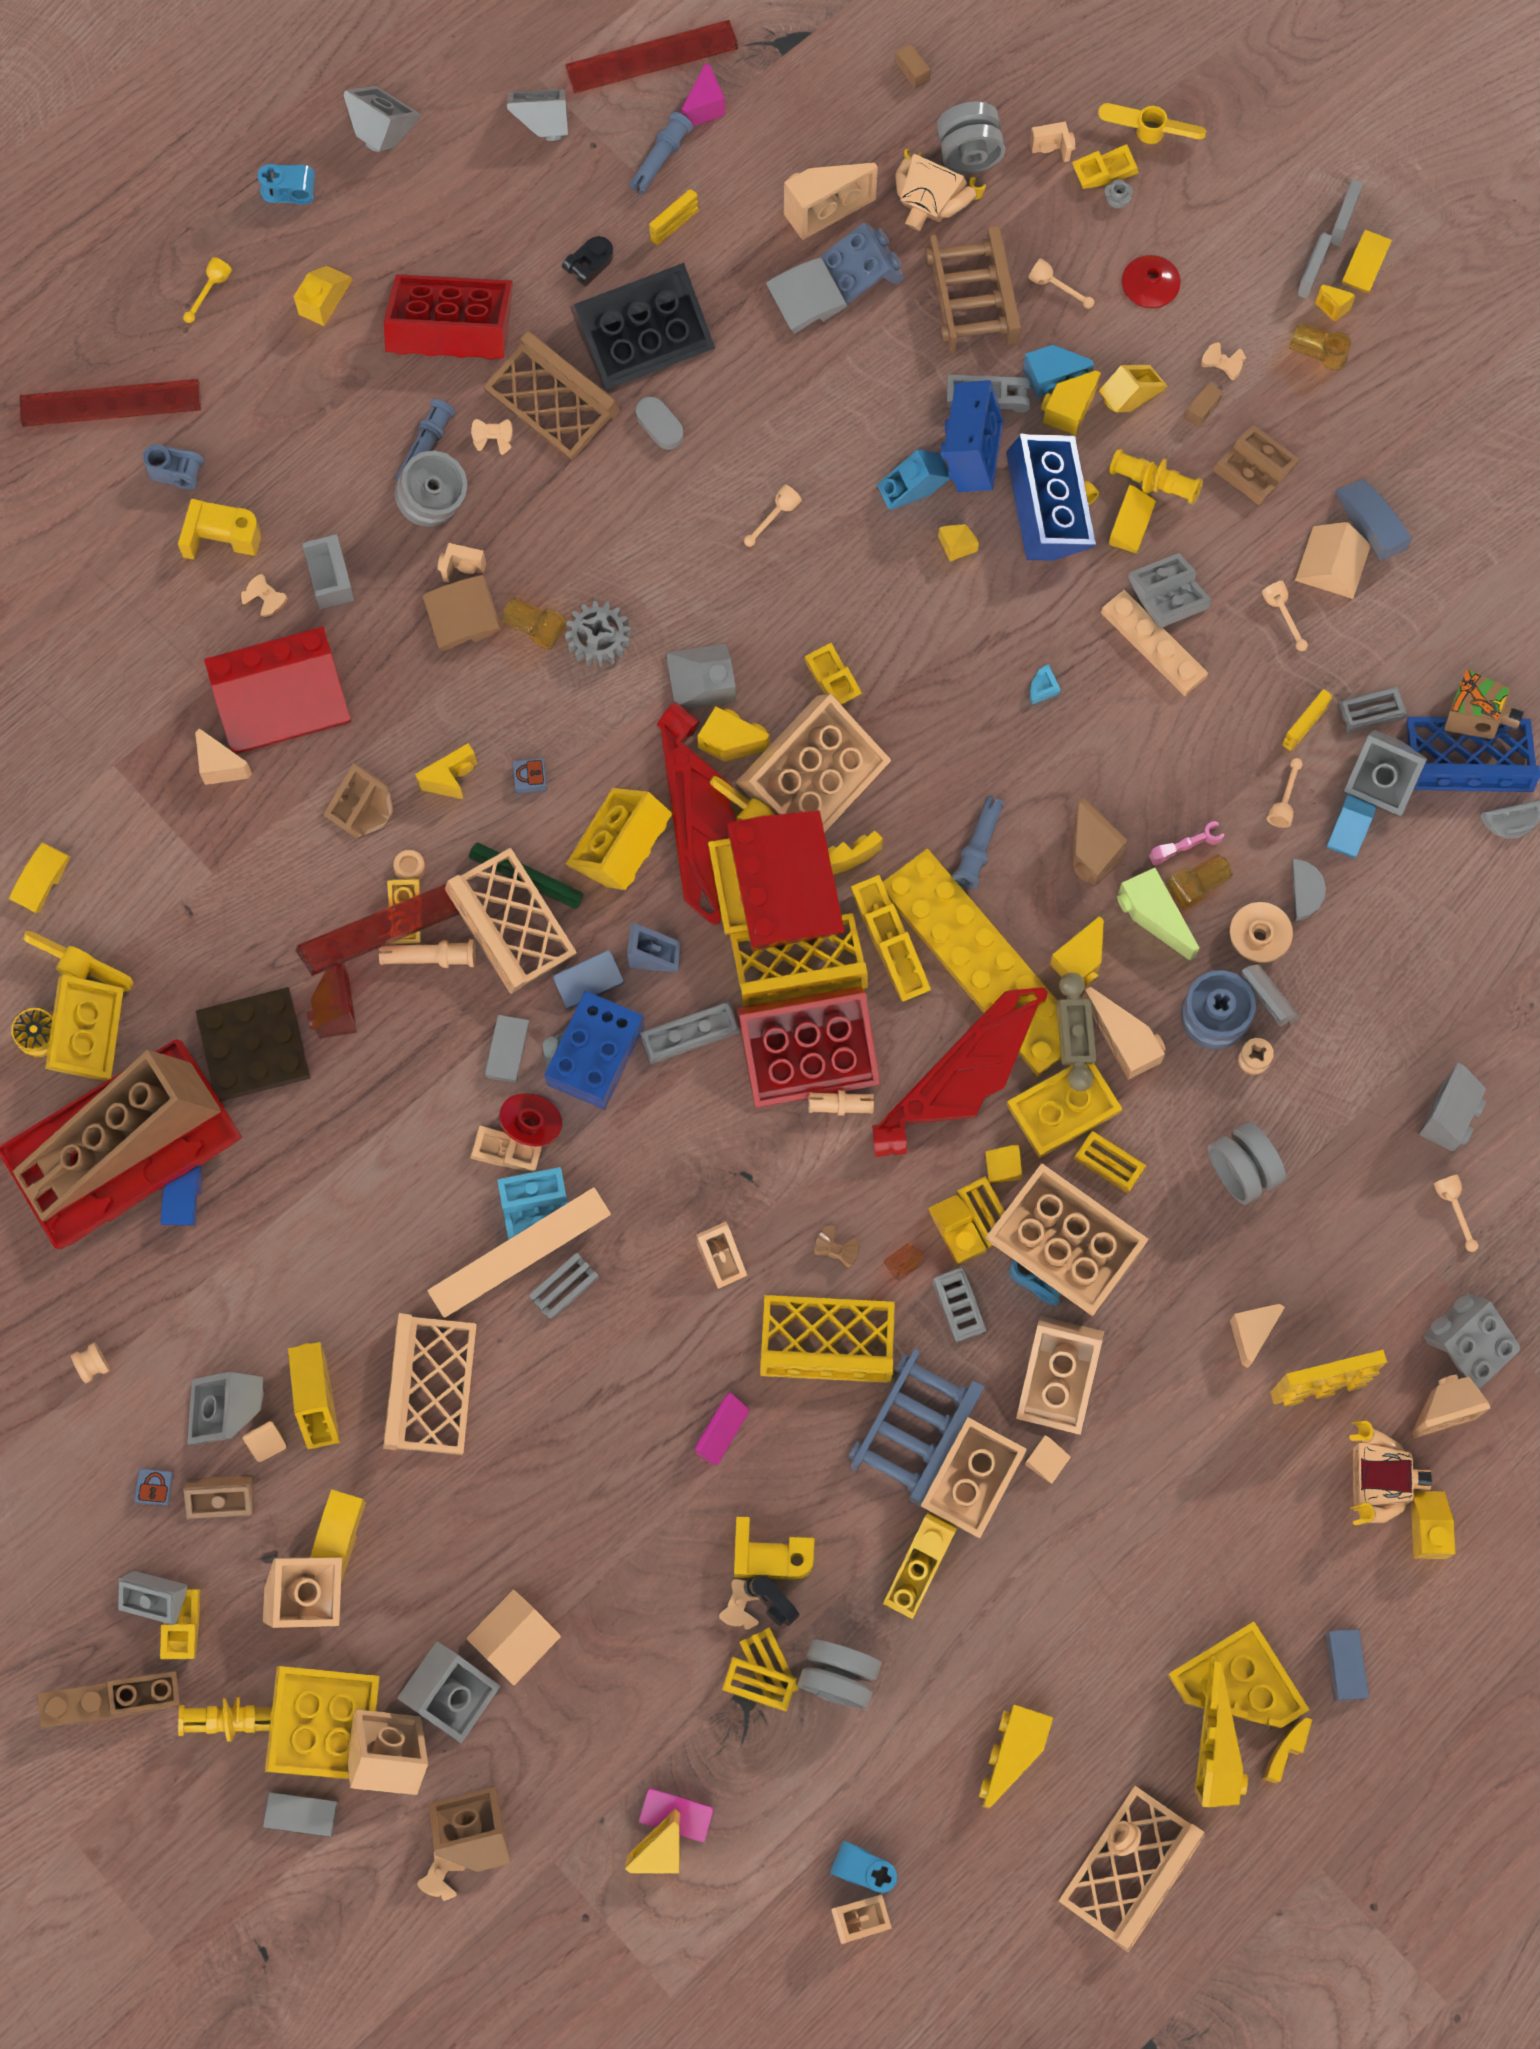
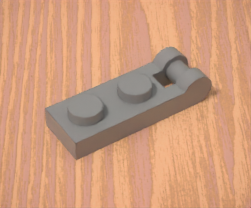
M948 375L947 407L952 405L955 383L991 380L1000 409H1012L1019 413L1027 412L1030 409V399L1027 397V393L1030 391V380L1027 378ZM1007 391H1013L1015 396H1008Z

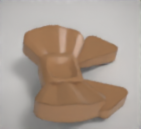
M835 1226L823 1227L815 1241L814 1254L828 1255L832 1259H840L846 1267H851L859 1254L860 1246L857 1238L853 1237L844 1245H840L834 1242Z

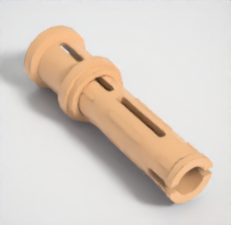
M469 939L468 943H449L448 940H442L439 942V945L379 946V951L382 952L379 953L380 965L439 963V966L443 968H449L450 965L476 967L477 951L474 939Z

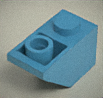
M1055 345L1025 354L1023 370L1027 379L1030 380V386L1036 398L1045 396L1047 393L1052 394L1057 383L1092 372L1094 368L1091 359Z
M917 449L882 479L877 486L888 509L893 510L932 495L950 479L948 469L940 453Z

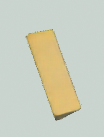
M1129 485L1108 545L1137 554L1156 500L1135 486Z

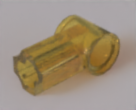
M1299 323L1294 331L1289 349L1321 360L1324 367L1329 370H1339L1347 363L1351 341L1343 332L1337 331L1328 334ZM1335 349L1339 350L1340 352L1336 353L1331 350Z
M517 597L509 600L502 615L504 623L528 634L534 643L547 650H551L566 628V620L559 613L551 609H544L542 611Z
M1217 854L1191 870L1185 868L1177 872L1167 880L1166 885L1182 909L1185 910L1201 901L1209 891L1232 879L1233 873L1227 860Z

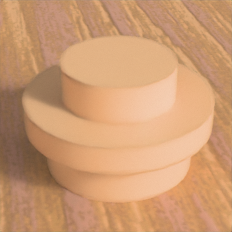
M1121 1821L1114 1825L1108 1835V1842L1111 1845L1112 1851L1118 1856H1125L1134 1852L1140 1843L1141 1830L1134 1823Z

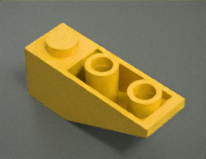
M930 1511L927 1512L883 1602L884 1605L911 1619L914 1618L958 1528L957 1526Z
M1013 1705L1010 1712L1004 1710L998 1728L999 1731L1004 1732L1001 1744L994 1743L988 1762L994 1765L991 1778L984 1777L978 1796L984 1799L982 1807L987 1809L992 1807L1044 1751L1053 1717L1017 1705Z

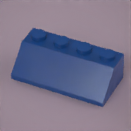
M1020 434L1006 451L1026 560L1054 561L1093 548L1096 542L1075 436Z

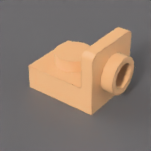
M1066 121L1032 127L1029 142L1032 153H1049L1055 149H1060L1063 162L1070 161L1071 151L1075 150V138L1073 132H1068Z
M448 543L446 553H441L438 560V570L441 571L443 582L450 583L454 568L465 574H484L487 564L484 551Z

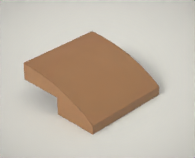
M1252 425L1236 440L1233 448L1216 463L1213 471L1260 506L1292 472L1300 459L1255 425Z
M483 575L460 580L422 595L438 648L444 652L470 639L478 642L502 630L486 578Z

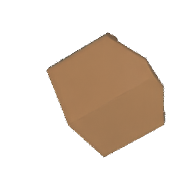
M353 763L323 815L355 838L367 835L384 828L392 817L394 811L390 788L363 767Z

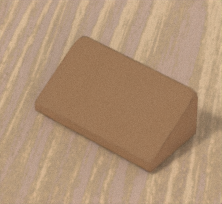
M252 1475L186 1480L183 1490L187 1519L248 1516L254 1514V1482Z

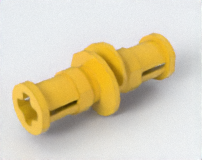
M1118 449L1115 452L1109 468V473L1112 475L1118 473L1132 478L1135 482L1143 483L1142 489L1145 494H1150L1152 491L1157 493L1161 489L1167 494H1174L1187 499L1188 503L1192 505L1196 502L1203 485V479L1201 478L1195 480L1181 475L1178 471L1166 469L1167 459L1165 458L1157 466L1153 461L1150 463L1143 458L1138 459L1125 454L1123 449Z
M240 1697L235 1698L232 1707H229L226 1698H223V1707L221 1708L217 1706L185 1708V1705H179L178 1735L184 1736V1733L206 1732V1734L224 1732L227 1742H232L236 1732L255 1733V1731H270L272 1706L256 1707V1705H246L245 1707H240Z

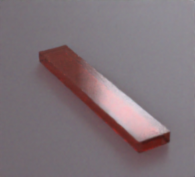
M730 20L571 62L565 64L575 94L738 49V42Z
M198 379L20 395V422L23 427L201 410L200 383Z
M446 884L301 943L297 945L295 951L310 974L314 976L460 913L445 891Z

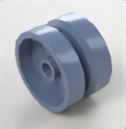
M1226 970L1205 973L1194 981L1184 999L1180 1012L1182 1027L1187 1036L1199 1046L1211 1050L1226 1049L1237 1044L1246 1034L1256 1011L1255 994L1249 983L1238 974Z

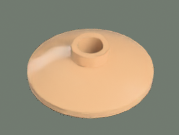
M1254 902L1245 905L1237 911L1230 924L1229 933L1234 948L1241 956L1253 962L1267 963L1277 960L1287 952L1293 939V928L1288 916L1277 906L1266 902ZM1254 933H1263L1265 939L1257 940L1254 937Z

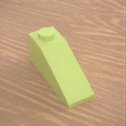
M1156 868L1122 882L1118 892L1119 895L1117 896L1121 909L1125 913L1129 912L1133 921L1188 960L1196 958L1199 946Z

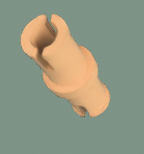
M838 1090L837 1094L809 1092L808 1111L809 1113H837V1116H844L845 1113L873 1114L874 1101L872 1100H874V1095L845 1094L843 1090Z

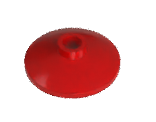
M1145 255L1134 259L1126 266L1122 276V288L1125 295L1133 303L1144 308L1166 306L1175 299L1181 284L1177 268L1167 259L1156 255ZM1148 275H1154L1157 278H1150Z
M531 1093L513 1095L504 1101L499 1112V1121L505 1133L523 1145L534 1147L548 1145L557 1139L562 1129V1117L558 1109L549 1100Z

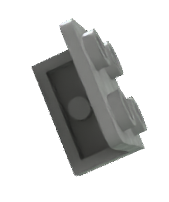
M1470 1293L1458 1298L1454 1306L1442 1317L1436 1319L1431 1324V1327L1422 1335L1428 1345L1447 1352L1464 1378L1469 1376L1478 1389L1489 1381L1520 1350L1519 1343L1491 1301Z

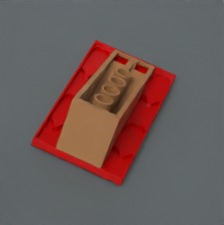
M175 1039L155 1052L146 1050L121 1073L0 1146V1157L53 1247L62 1250L67 1245H73L105 1222H111L158 1189H163L165 1185L186 1174L196 1166L203 1165L243 1137L195 1060L189 1054L183 1041Z

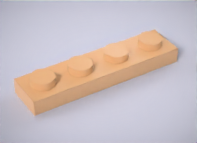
M1125 590L1102 607L1101 614L1184 696L1189 694L1207 678L1208 672L1163 627L1159 628L1150 615Z

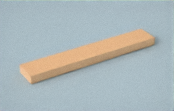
M595 1187L427 1291L445 1318L607 1218L611 1213Z

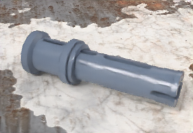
M678 112L671 113L669 116L670 121L665 129L659 131L656 135V145L629 182L632 190L635 191L639 187L638 194H645L646 189L668 156L679 150L680 141L686 133H690L693 129V124L683 114Z
M432 399L430 402L431 409L425 420L420 421L418 425L420 432L401 468L395 475V479L399 478L404 467L412 457L421 452L430 451L435 442L442 439L445 425L449 418H453L456 413L451 405L439 399Z
M993 797L985 798V803L969 846H966L961 851V863L958 871H955L952 875V879L961 887L976 889L979 886L980 881L978 877L982 866H985L988 861L986 851L1004 807V802L998 798H995L993 804L991 803Z

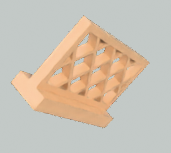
M511 848L465 874L457 875L447 881L445 891L510 994L515 993L525 984L576 956L577 952ZM507 858L515 869L512 879L494 875L497 864ZM492 867L491 873L484 872ZM517 874L520 877L521 881L516 880ZM475 876L489 879L486 894L473 891L467 881ZM493 880L511 885L507 900L490 896ZM515 886L528 890L531 895L529 905L511 901ZM478 899L484 900L483 906ZM488 901L506 906L502 921L489 917L486 912ZM534 901L539 908L533 907ZM510 907L527 911L524 926L506 922ZM531 912L545 917L548 922L546 932L528 928ZM495 925L501 926L500 932L497 930ZM504 928L522 932L519 947L506 944L502 938ZM550 928H552L555 934L549 933ZM526 933L544 938L541 953L523 948ZM548 939L561 942L566 953L559 957L545 954ZM512 952H516V953H517V957H516V958L514 957V955L512 954ZM521 954L539 958L537 969L528 975L524 973L519 965ZM543 960L550 961L542 966Z
M398 1314L383 1449H405L463 1455L476 1334L475 1323L412 1317L411 1314ZM417 1326L431 1327L438 1338L424 1348L416 1339ZM438 1328H443V1329H448V1330L445 1331V1332L442 1334L441 1331H440ZM454 1330L469 1331L468 1342L459 1351H456L445 1338ZM442 1341L453 1355L439 1366L429 1355L428 1351ZM416 1346L420 1352L414 1356V1348ZM467 1350L465 1362L460 1355ZM424 1355L435 1370L423 1380H420L412 1371V1366L416 1360ZM454 1359H457L465 1371L464 1376L453 1384L442 1369ZM438 1373L450 1388L435 1399L424 1384ZM412 1377L417 1384L410 1389ZM463 1383V1391L461 1393L457 1387ZM418 1388H421L431 1400V1403L417 1413L409 1404V1396ZM453 1391L461 1400V1409L450 1417L439 1401ZM435 1405L446 1421L434 1431H431L421 1416ZM409 1410L413 1417L407 1422V1413ZM460 1415L458 1427V1425L454 1422V1419ZM417 1420L428 1435L419 1443L405 1441L406 1428ZM450 1424L458 1433L457 1446L443 1445L435 1434ZM431 1438L436 1444H427L426 1442Z
M1134 1786L1058 1902L1129 1953L1204 1839L1205 1833ZM1137 1797L1150 1806L1151 1819L1131 1821L1129 1808ZM1154 1809L1164 1816L1156 1818ZM1125 1814H1127L1128 1823H1134L1136 1826L1153 1824L1157 1843L1138 1846L1134 1851L1138 1872L1117 1875L1114 1856H1117V1854L1112 1851L1111 1845L1108 1842V1835L1112 1827L1121 1822ZM1171 1820L1182 1828L1175 1840L1160 1841L1157 1823ZM1107 1843L1109 1852L1100 1853ZM1171 1846L1165 1856H1163L1162 1847ZM1158 1848L1161 1860L1158 1867L1152 1870L1141 1871L1138 1852ZM1110 1857L1114 1876L1094 1880L1091 1869L1094 1861ZM1088 1872L1090 1881L1081 1882ZM1152 1875L1146 1885H1144L1143 1876ZM1139 1877L1142 1889L1139 1896L1134 1899L1122 1900L1119 1881ZM1115 1881L1119 1901L1098 1905L1095 1885ZM1091 1886L1095 1906L1079 1908L1069 1900L1076 1888ZM1133 1904L1125 1915L1124 1905ZM1120 1906L1122 1921L1116 1931L1113 1932L1102 1924L1100 1910ZM1096 1911L1097 1920L1086 1912Z

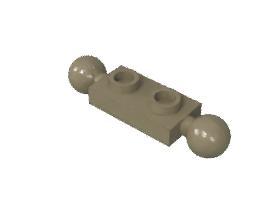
M1070 972L1063 975L1059 982L1060 991L1067 999L1056 1002L1062 1065H1073V1069L1068 1075L1070 1087L1075 1091L1083 1092L1088 1090L1093 1084V1074L1086 1068V1064L1096 1062L1091 999H1080L1079 995L1085 988L1084 980L1079 974Z

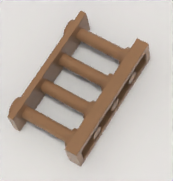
M1000 225L988 227L987 239H983L982 243L939 249L936 234L930 235L929 247L925 248V260L927 266L932 265L943 324L940 325L942 343L947 342L949 353H955L958 337L993 332L1005 334L1007 345L1018 344L1021 325ZM984 255V257H989L991 265H988V268L949 274H944L942 260ZM986 280L995 284L996 290L993 291V294L949 300L947 286ZM994 306L995 309L1000 308L1001 316L998 317V320L954 326L952 316L954 311Z

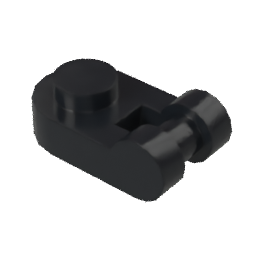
M592 237L574 254L567 256L562 264V268L569 274L574 273L577 276V280L586 286L613 260L612 243L605 237ZM586 262L589 266L584 267L582 264Z
M757 1576L746 1580L744 1584L745 1593L749 1597H758L767 1606V1615L777 1625L781 1626L784 1623L790 1626L800 1616L794 1605L769 1578Z

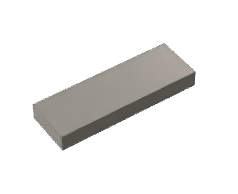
M726 1002L640 1032V1037L650 1064L739 1034L740 1028L730 1002Z

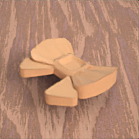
M1217 342L1210 345L1206 350L1201 366L1219 368L1225 371L1231 380H1235L1240 375L1246 356L1241 349H1238L1230 358L1225 354L1221 355V344Z
M479 419L473 421L471 434L473 444L478 451L481 452L484 449L488 439H497L501 455H505L512 448L509 444L513 437V426L510 420L506 419L499 424H485Z
M263 574L254 577L248 584L247 591L241 592V600L244 606H247L258 597L264 601L260 613L262 617L272 616L284 608L288 600L285 593L275 592L267 584Z
M734 1579L731 1582L733 1594L731 1595L728 1607L719 1614V1619L727 1625L741 1627L743 1625L745 1630H749L758 1625L759 1622L744 1611L747 1601L760 1599L758 1597H749L745 1593L744 1584L746 1581Z
M434 1852V1862L428 1871V1875L417 1882V1886L428 1895L435 1897L441 1895L443 1901L454 1898L457 1893L443 1880L448 1871H463L465 1867L438 1857Z

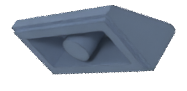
M610 950L553 975L554 984L567 1010L579 1004L584 991L598 996L624 984Z
M1334 1630L1326 1632L1325 1637L1334 1700L1346 1701L1369 1698L1359 1630Z

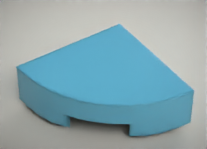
M1049 664L1040 668L1031 682L1029 695L1032 705L1057 696L1061 692Z

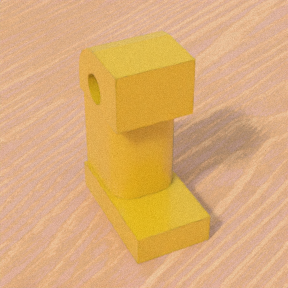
M191 499L178 546L183 558L192 560L196 558L201 538L231 543L234 552L256 556L261 541V531L255 515L247 509Z
M736 1517L734 1578L748 1579L766 1576L769 1579L802 1580L811 1573L814 1563L815 1538L789 1537V1544L749 1542L750 1517ZM794 1557H800L803 1563L800 1566H794L791 1560Z

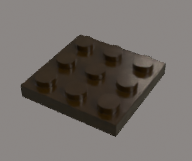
M289 987L195 1010L213 1091L220 1102L311 1079Z

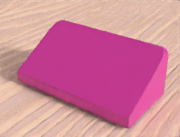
M726 1394L695 1446L696 1455L715 1466L721 1461L749 1413L748 1408L733 1394Z
M648 1788L639 1823L656 1827L676 1809L680 1813V1835L705 1843L714 1812L713 1807Z

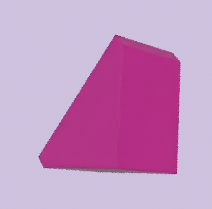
M704 64L681 109L682 114L691 121L693 126L725 115V97L711 66L708 64Z

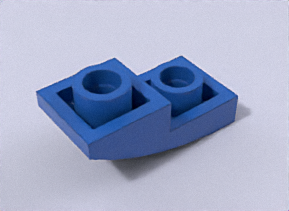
M202 1165L196 1166L164 1186L161 1225L196 1226L197 1194H201Z

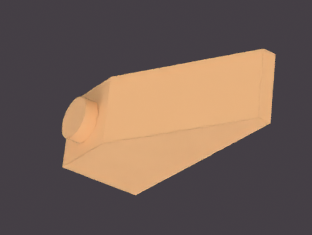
M1092 987L1085 989L1082 999H1091L1092 1018L1128 1080L1161 1064L1166 1048L1158 1034L1154 1035L1149 1026Z

